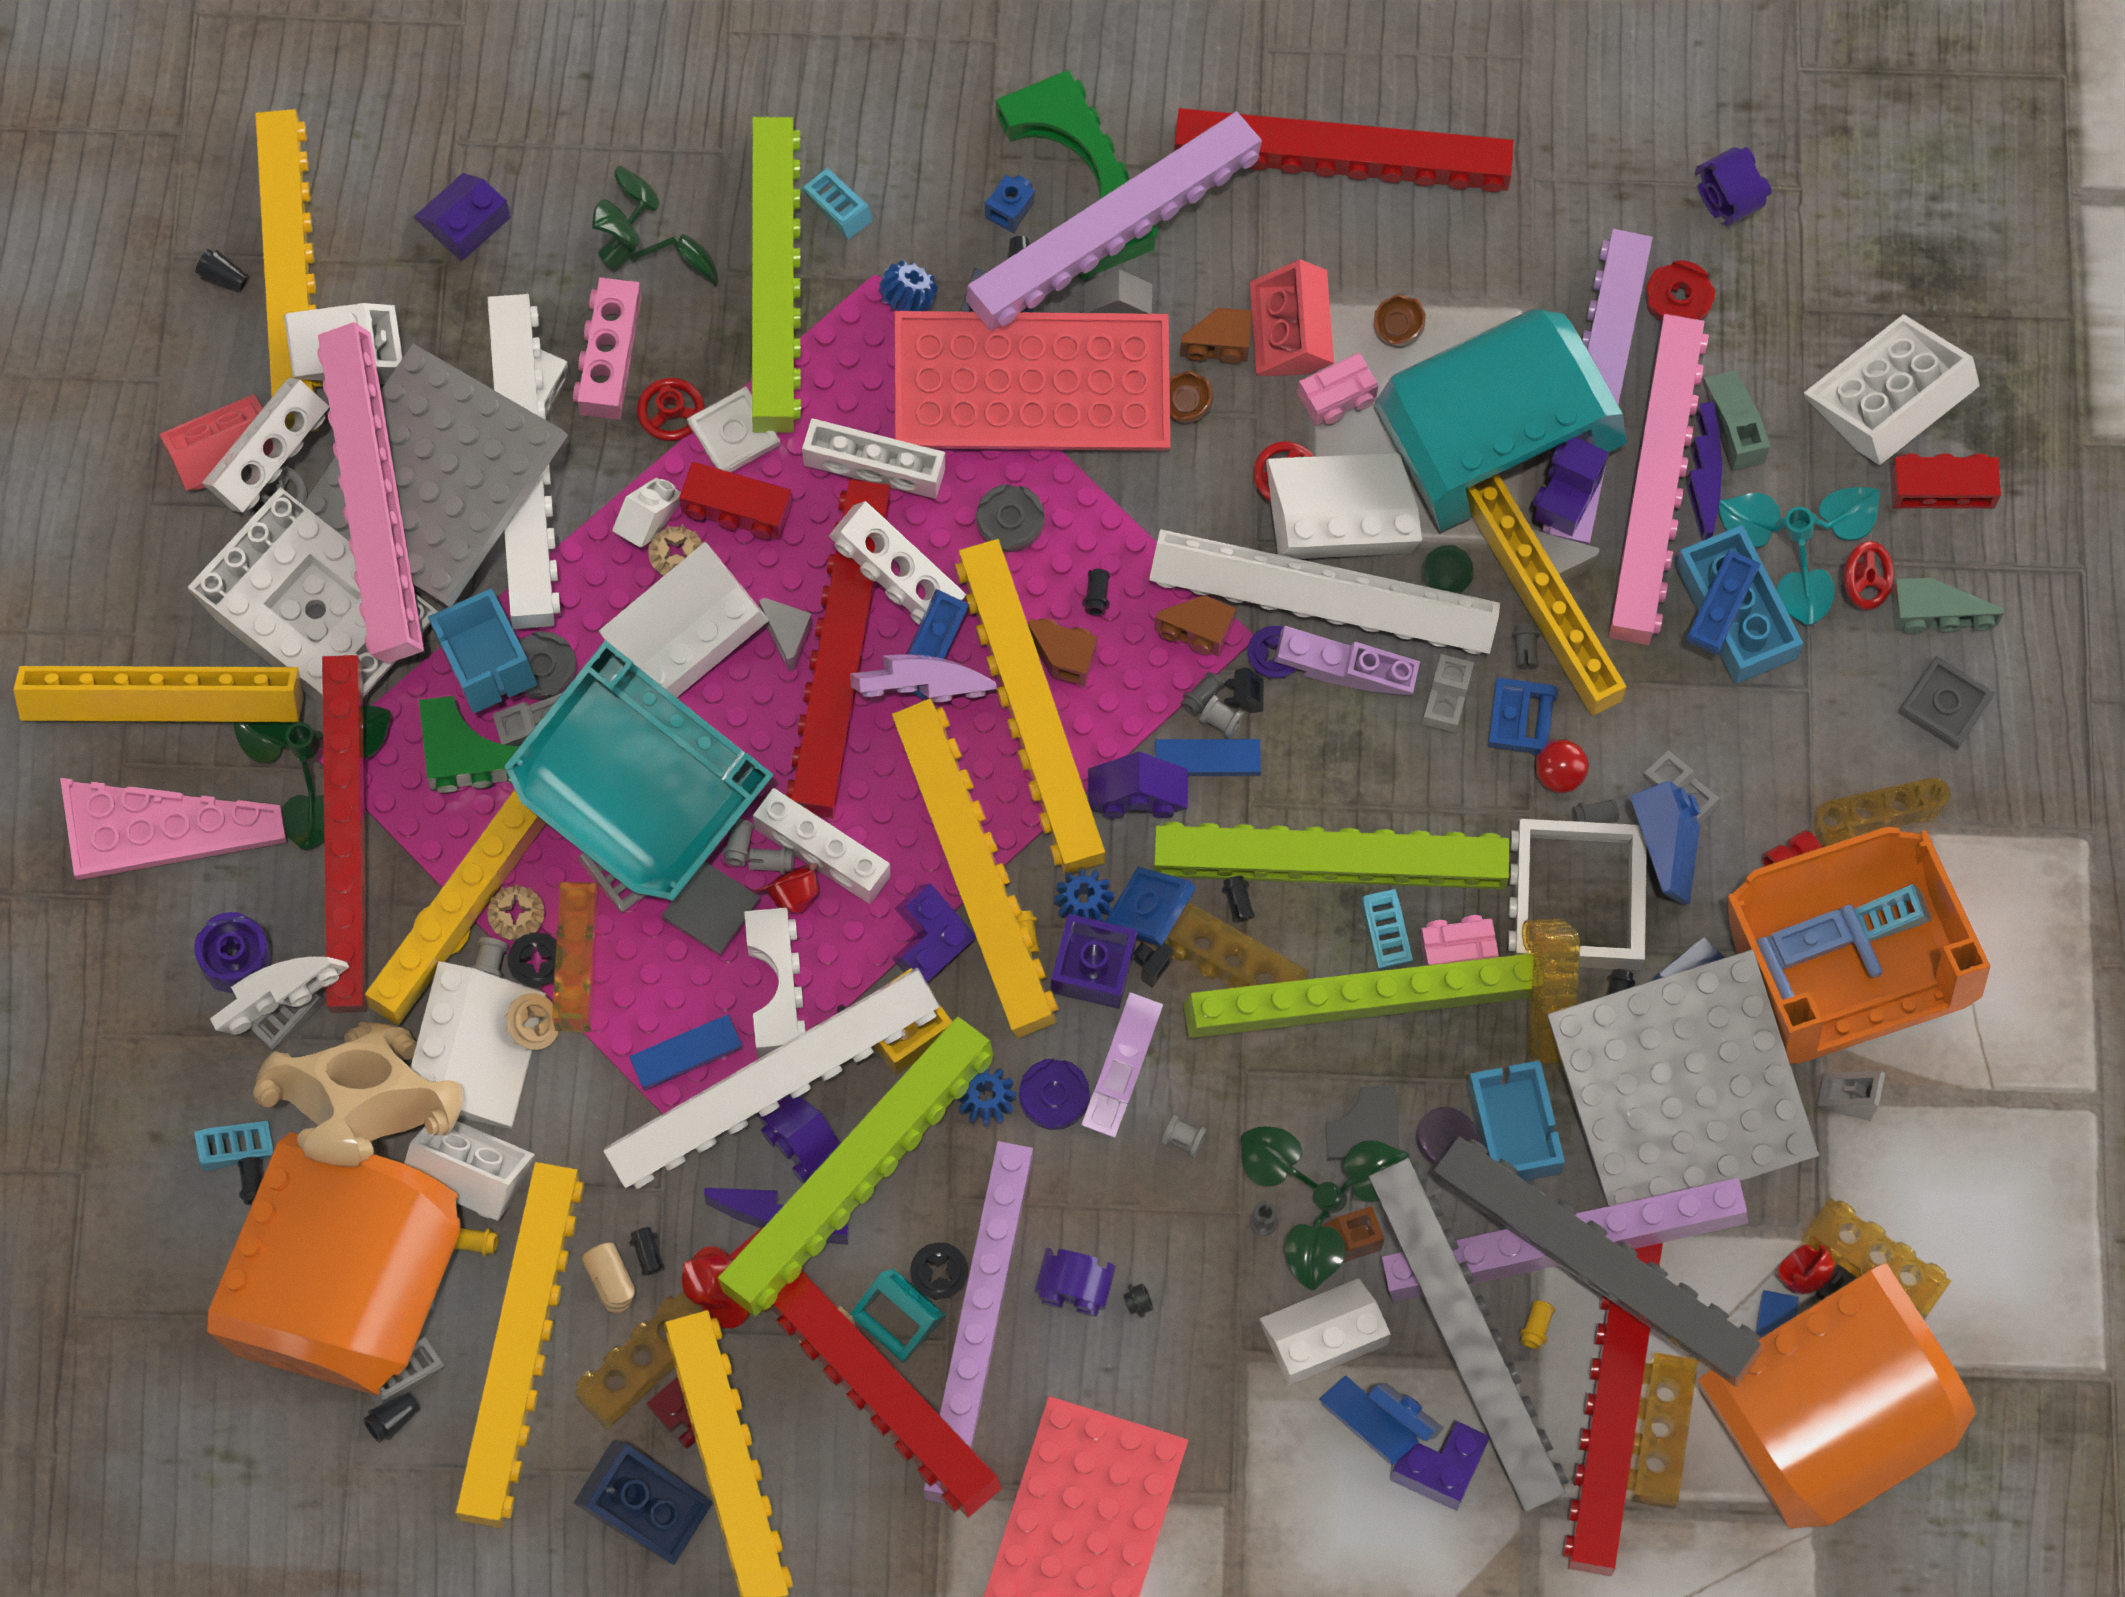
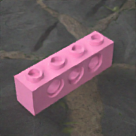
M599 277L597 290H591L589 309L593 310L592 320H586L584 340H588L587 350L580 352L578 370L583 371L581 382H575L573 391V402L578 403L580 415L621 420L642 299L640 282ZM616 314L620 316L618 319L614 321H608L604 319L607 315ZM603 345L614 346V348L608 352H602L599 350V348ZM603 375L609 377V379L603 383H597L593 381L598 376Z

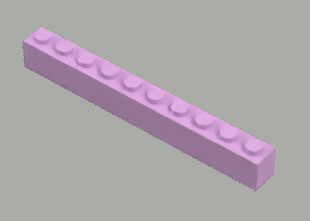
M1236 111L968 284L967 304L990 331L999 325L1006 326L1010 324L1019 312L1027 307L1029 309L1036 307L1043 301L1045 295L1051 291L1062 290L1071 282L1073 277L1081 272H1090L1096 267L1099 260L1108 254L1113 256L1119 253L1131 239L1135 237L1142 238L1152 229L1153 225L1162 219L1164 221L1171 219L1188 202L1193 204L1199 201L1211 187L1215 185L1221 186L1239 169L1251 167L1259 158L1262 140Z
M1613 229L1610 241L1603 240L1599 260L1605 261L1604 271L1597 270L1593 290H1598L1599 295L1597 301H1590L1587 320H1591L1593 323L1591 331L1584 330L1582 342L1618 405L1653 237ZM1583 434L1576 436L1577 438L1586 441ZM1602 481L1572 537L1546 524L1543 525L1542 532L1589 545Z
M997 1141L940 1411V1417L971 1449H973L1033 1161V1148ZM925 1482L924 1500L946 1504L941 1498L944 1492L936 1484L930 1487Z
M1739 1178L1576 1214L1585 1223L1592 1220L1602 1226L1608 1232L1606 1237L1616 1244L1619 1241H1623L1633 1249L1748 1224V1214ZM1508 1229L1456 1240L1459 1248L1453 1251L1459 1264L1466 1261L1475 1281L1469 1285L1559 1266L1555 1261ZM1404 1252L1382 1257L1387 1284L1393 1302L1424 1296Z

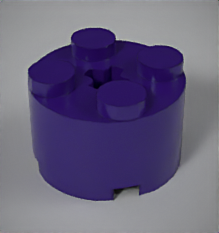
M1732 147L1698 165L1695 169V176L1701 174L1702 183L1698 184L1697 187L1705 206L1714 218L1721 216L1725 219L1721 223L1724 226H1729L1762 209L1766 205V197L1772 193L1769 182L1765 177L1760 176L1755 167V157L1748 147L1742 149Z
M226 912L212 917L206 922L207 925L201 930L200 934L198 933L195 939V957L205 979L215 990L234 993L231 988L233 985L271 965V951L262 928L244 914ZM237 949L236 954L231 956V950Z
M1046 1248L1035 1292L1039 1294L1038 1298L1042 1299L1041 1303L1062 1308L1065 1302L1073 1304L1077 1308L1076 1312L1097 1317L1099 1310H1105L1116 1266L1107 1262L1105 1269L1097 1266L1098 1258L1064 1249H1058L1056 1256L1051 1248Z

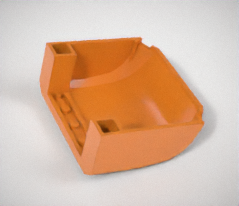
M1884 827L1755 869L1733 894L1730 893L1728 895L1729 922L1736 952L1739 954L1752 949L1754 951L1789 1063L1800 1064L1965 1009L1983 997L1991 966L1934 845L1925 830H1922L1921 833L1902 832L1900 828ZM1911 884H1914L1921 890L1931 916V921L1870 942L1883 970L1879 977L1874 978L1869 975L1855 943L1852 942L1841 949L1788 969H1783L1794 996L1782 1000L1756 940L1762 937H1769L1775 932L1833 910H1840L1842 907L1850 904L1855 909ZM1906 902L1909 913L1915 912L1912 902ZM1897 905L1892 906L1896 920L1901 918ZM1878 911L1882 925L1887 924L1884 911ZM1865 915L1864 919L1868 930L1875 929L1870 915Z
M289 1132L275 1147L208 1310L207 1333L236 1357L378 1396L381 1393L379 1389L394 1374L398 1376L407 1367L460 1234V1219L457 1217L456 1211L458 1194L435 1178L415 1168L375 1154L370 1156L368 1160L360 1162L357 1167L336 1166L310 1160L305 1157L303 1150L298 1145V1134Z
M1887 1263L1868 1271L1760 1338L1758 1341L1762 1345V1352L1737 1387L1712 1370L1698 1379L1700 1391L1789 1530L1803 1527L1831 1526L1957 1447L1977 1413L1961 1378Z

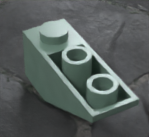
M1733 370L1703 377L1709 401L1714 402L1719 432L1732 471L1765 463L1770 449L1761 416L1737 371Z
M1932 578L1896 579L1891 590L1895 631L1905 630L1909 634L1922 633L1926 629L1954 632L1960 628L1974 627L1978 631H1986L1998 626L2004 615V608Z

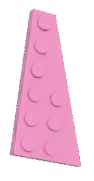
M60 778L73 872L76 880L287 843L280 805L242 800L232 802L216 800L215 797L201 796L200 798L184 796L183 793L131 786L120 788L106 786L105 783L91 782V784L74 782L73 779Z

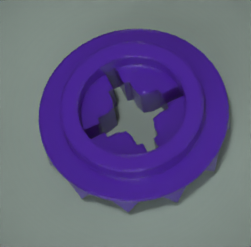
M1268 626L1260 629L1252 636L1248 645L1249 663L1254 667L1256 674L1261 673L1269 680L1279 677L1285 679L1287 675L1297 671V668L1274 662L1275 658L1267 662L1269 657V650L1267 648L1277 649L1281 630L1283 629L1282 626Z

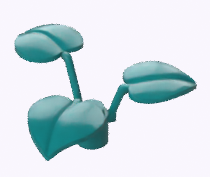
M1850 487L1830 493L1819 506V514L1824 521L1818 519L1817 515L1812 514L1809 509L1799 506L1792 508L1787 513L1786 518H1782L1781 523L1776 525L1780 520V508L1772 497L1762 493H1747L1735 498L1720 500L1719 511L1726 531L1743 525L1754 548L1767 545L1771 538V531L1777 533L1783 528H1786V533L1792 541L1799 543L1802 573L1790 572L1780 580L1776 591L1789 616L1804 625H1813L1824 618L1829 612L1835 597V586L1832 577L1827 571L1816 569L1808 572L1805 542L1813 536L1814 524L1825 530L1833 528L1834 534L1842 540L1856 541L1866 537L1874 528L1877 520L1880 490L1870 487Z

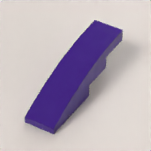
M1713 401L1699 405L1696 420L1701 436L1695 437L1691 449L1696 470L1690 471L1686 483L1701 541L1713 536L1721 496V441Z
M704 1189L706 1205L738 1221L762 1229L784 1206L778 1205L777 1190ZM848 1222L842 1229L835 1230L827 1238L826 1243L848 1245Z

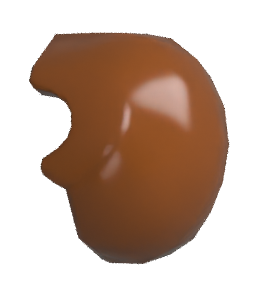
M1397 294L1382 301L1375 310L1374 328L1380 339L1390 345L1406 346L1417 341L1425 328L1426 313L1417 298Z
M1185 371L1169 379L1170 417L1181 423L1200 421L1210 411L1213 402L1212 387L1207 378L1192 371Z

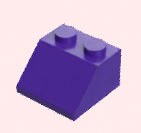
M462 173L421 209L414 218L462 262L510 219L507 200L482 178Z

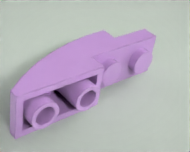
M1284 626L1281 630L1274 662L1303 670V676L1360 690L1400 695L1413 694L1420 661L1354 641L1350 646L1288 626Z
M883 655L884 669L850 673L851 688L860 693L862 692L865 697L880 696L884 694V689L896 688L897 692H913L918 690L917 685H919L920 693L931 698L933 702H944L952 700V695L965 693V697L974 698L985 696L986 690L997 689L995 681L971 668L953 661L924 655Z
M1129 992L1081 1126L1113 1138L1116 1137L1163 1004Z

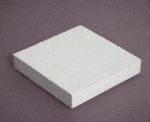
M747 387L687 418L689 427L702 445L715 468L733 472L781 446L775 431L753 433L752 395Z

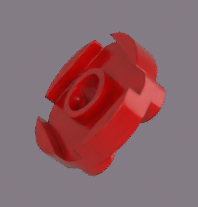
M1684 260L1673 261L1671 265H1666L1663 268L1660 266L1652 273L1646 289L1648 312L1660 322H1662L1664 314L1702 321L1709 314L1715 298L1714 285L1712 287L1708 279L1709 275L1699 265ZM1679 288H1683L1686 290L1685 295L1689 298L1678 300L1671 294V291L1677 292Z

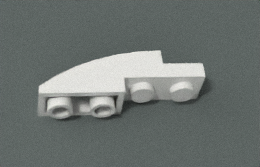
M312 956L286 960L265 967L233 985L231 988L237 999L211 1017L210 1020L216 1031L234 1035L241 1034L252 1026L251 1023L261 1015L273 1012L278 1008L279 1004L292 1007L306 1004L312 999V994L322 987L335 983L339 979V975L347 970L349 966L346 961L330 957Z

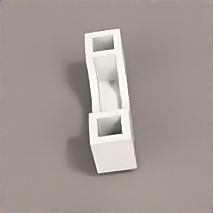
M787 908L744 911L749 956L768 964L774 970L779 980L773 999L764 1008L753 1013L757 1058L763 1057L805 1032L804 1020L797 1021L796 1008H803L801 986L794 987L793 974H800L798 952L791 953L790 940H797L796 920L788 919Z

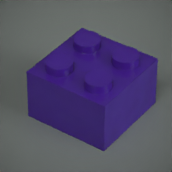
M1068 914L1051 977L1052 992L1120 1009L1137 943V930Z

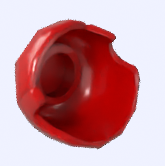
M1567 739L1548 741L1546 746L1536 756L1537 777L1544 787L1555 793L1574 791L1584 782L1588 774L1589 763L1587 755L1578 744Z
M1809 1244L1802 1245L1781 1262L1777 1269V1276L1792 1292L1801 1295L1811 1294L1822 1289L1831 1279L1835 1262L1831 1253L1822 1244L1818 1245L1820 1250L1814 1249Z

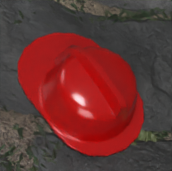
M809 863L797 867L792 872H786L785 875L777 877L767 886L751 892L764 889L778 908H787L792 913H800L813 903V898L819 892L815 874L818 864Z
M716 1246L704 1247L695 1254L692 1260L686 1261L682 1265L681 1286L688 1300L700 1305L703 1311L708 1310L710 1319L717 1318L720 1327L736 1328L744 1323L749 1316V1312L723 1292L718 1277L732 1262L720 1248Z

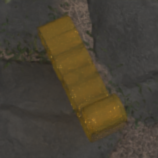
M1927 778L1830 800L1819 807L1812 824L1813 833L1823 848L1884 827H1899L1934 819L1943 812L1950 797V789L1947 783L1939 778ZM1890 802H1901L1906 810H1895ZM1866 809L1871 813L1872 818H1862L1856 810ZM1825 816L1834 817L1839 825L1829 826L1822 818Z
M1562 918L1525 920L1522 927L1523 945L1526 951L1534 957L1529 1030L1530 1058L1532 1062L1540 1060L1541 1064L1561 1063L1546 1014L1577 1005L1580 960L1579 936L1577 931Z

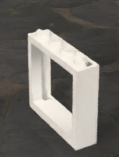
M1520 819L1517 831L1511 830L1510 851L1516 852V864H1510L1509 885H1515V897H1509L1508 918H1515L1514 931L1509 930L1508 951H1514V955L1538 953L1539 964L1546 966L1641 971L1645 960L1647 844L1640 825ZM1530 838L1629 843L1627 948L1528 943Z

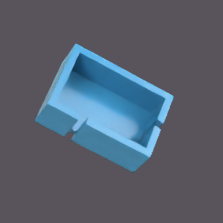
M492 588L461 601L451 608L448 607L428 616L439 645L473 714L501 702V695L507 693L510 698L538 685L528 659Z
M1541 1061L1509 1066L1505 1077L1506 1084H1501L1503 1077L1502 1068L1470 1073L1467 1090L1479 1141L1488 1150L1486 1155L1497 1162L1500 1159H1504L1518 1170L1516 1175L1524 1181L1561 1174L1565 1160L1558 1131L1554 1132L1556 1123Z

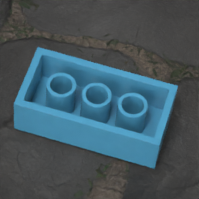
M1743 525L1681 549L1675 565L1699 612L1728 549L1761 563L1719 652L1735 684L1798 659L1804 644Z

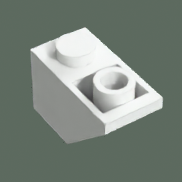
M658 478L651 480L626 496L612 531L642 548L654 539L656 532H661L678 508L681 492L675 489V486L667 480Z

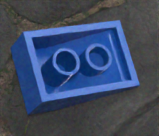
M1667 780L1633 794L1630 798L1663 893L1685 906L1691 900L1700 830L1696 815L1700 814V808L1693 794L1689 795L1683 787L1679 788Z

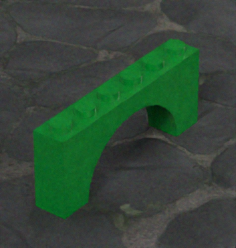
M1070 70L996 99V116L1010 142L1024 138H1042L1060 143L1071 149L1087 164L1093 173L1099 189L1100 199L1128 182L1129 174L1122 161L1117 162L1113 154L1115 148L1108 134L1103 135L1099 128L1101 122L1096 109L1093 106L1088 107L1084 99L1086 98L1084 86L1080 79L1074 80ZM1156 224L1142 238L1135 237L1128 241L1125 247L1116 255L1110 256L1108 254L1099 260V263L1090 272L1079 273L1080 279L1084 280L1155 250V236L1158 235Z
M454 696L419 700L427 780L431 791L437 790L440 793H450L456 791L458 787L464 786L480 789L490 787L493 783L504 781L512 784L504 766L519 746H509L493 742L472 730L458 712Z

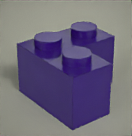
M1577 437L1568 440L1566 446L1559 444L1551 460L1553 464L1548 473V477L1552 478L1547 488L1540 487L1533 502V505L1537 506L1535 520L1572 537L1602 481L1609 452Z
M1140 751L1088 768L1089 806L1092 810L1103 813L1104 817L1112 819L1121 818L1124 816V813L1132 810H1145L1153 813V816L1156 818L1173 817L1175 812L1188 808V769Z
M931 883L919 885L895 907L896 911L914 930L917 936L892 959L903 972L910 968L914 970L918 967L926 983L976 938V935Z
M788 1094L777 1101L780 1107L763 1117L760 1114H757V1116L764 1125L760 1129L764 1138L772 1147L776 1145L787 1159L792 1158L795 1163L792 1171L799 1181L804 1184L840 1145V1142L820 1111L801 1096L792 1099L791 1095Z
M1456 1421L1442 1453L1417 1443L1397 1461L1390 1481L1458 1511L1487 1447L1490 1436Z

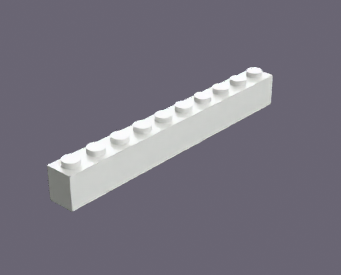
M529 294L488 297L494 390L546 420L544 400L538 401L537 390L543 389L542 369H535L534 359L541 358L540 338H533L532 327L539 326L537 306H530ZM549 464L504 529L512 629L554 626V614L560 613L559 592L552 593L551 581H558L556 560L549 559V549H555L554 528H547L546 517L553 516L552 497L545 496L544 485L551 484Z
M1161 529L1149 578L1150 581H1155L1158 585L1166 588L1178 586L1190 589L1198 595L1215 594L1224 596L1228 601L1235 603L1243 601L1256 603L1267 610L1280 608L1292 611L1300 617L1317 616L1326 618L1328 622L1337 625L1345 623L1358 625L1369 632L1381 630L1394 633L1395 636L1402 639L1418 638L1428 640L1430 644L1445 647L1451 645L1460 647L1471 654H1480L1482 652L1490 654L1500 610V603Z
M917 967L606 1146L604 1153L624 1187L627 1188L633 1184L638 1189L655 1179L652 1173L665 1166L666 1170L669 1171L685 1162L684 1154L695 1148L698 1153H701L717 1143L715 1139L717 1135L726 1130L732 1135L748 1125L746 1119L759 1112L760 1116L763 1117L780 1107L777 1101L788 1094L791 1095L792 1099L804 1094L811 1089L809 1082L821 1076L825 1081L842 1071L840 1065L847 1060L853 1058L854 1062L857 1063L874 1053L871 1048L873 1045L882 1040L888 1045L905 1035L903 1028L915 1022L919 1027L936 1017L934 1010L939 1008V1004Z

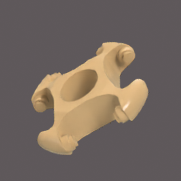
M359 1022L358 1027L352 1028L348 1033H345L344 1044L315 1054L291 1058L288 1053L271 1052L263 1062L255 1079L253 1097L256 1103L264 1107H272L278 1100H287L318 1125L316 1128L302 1130L297 1136L298 1145L303 1150L305 1157L320 1163L336 1166L357 1167L360 1162L368 1160L373 1155L371 1141L379 1137L410 1130L422 1124L425 1125L430 1135L442 1134L445 1136L454 1127L463 1105V1089L460 1083L450 1080L440 1082L429 1081L422 1078L402 1061L413 1058L417 1045L409 1030L377 1022Z

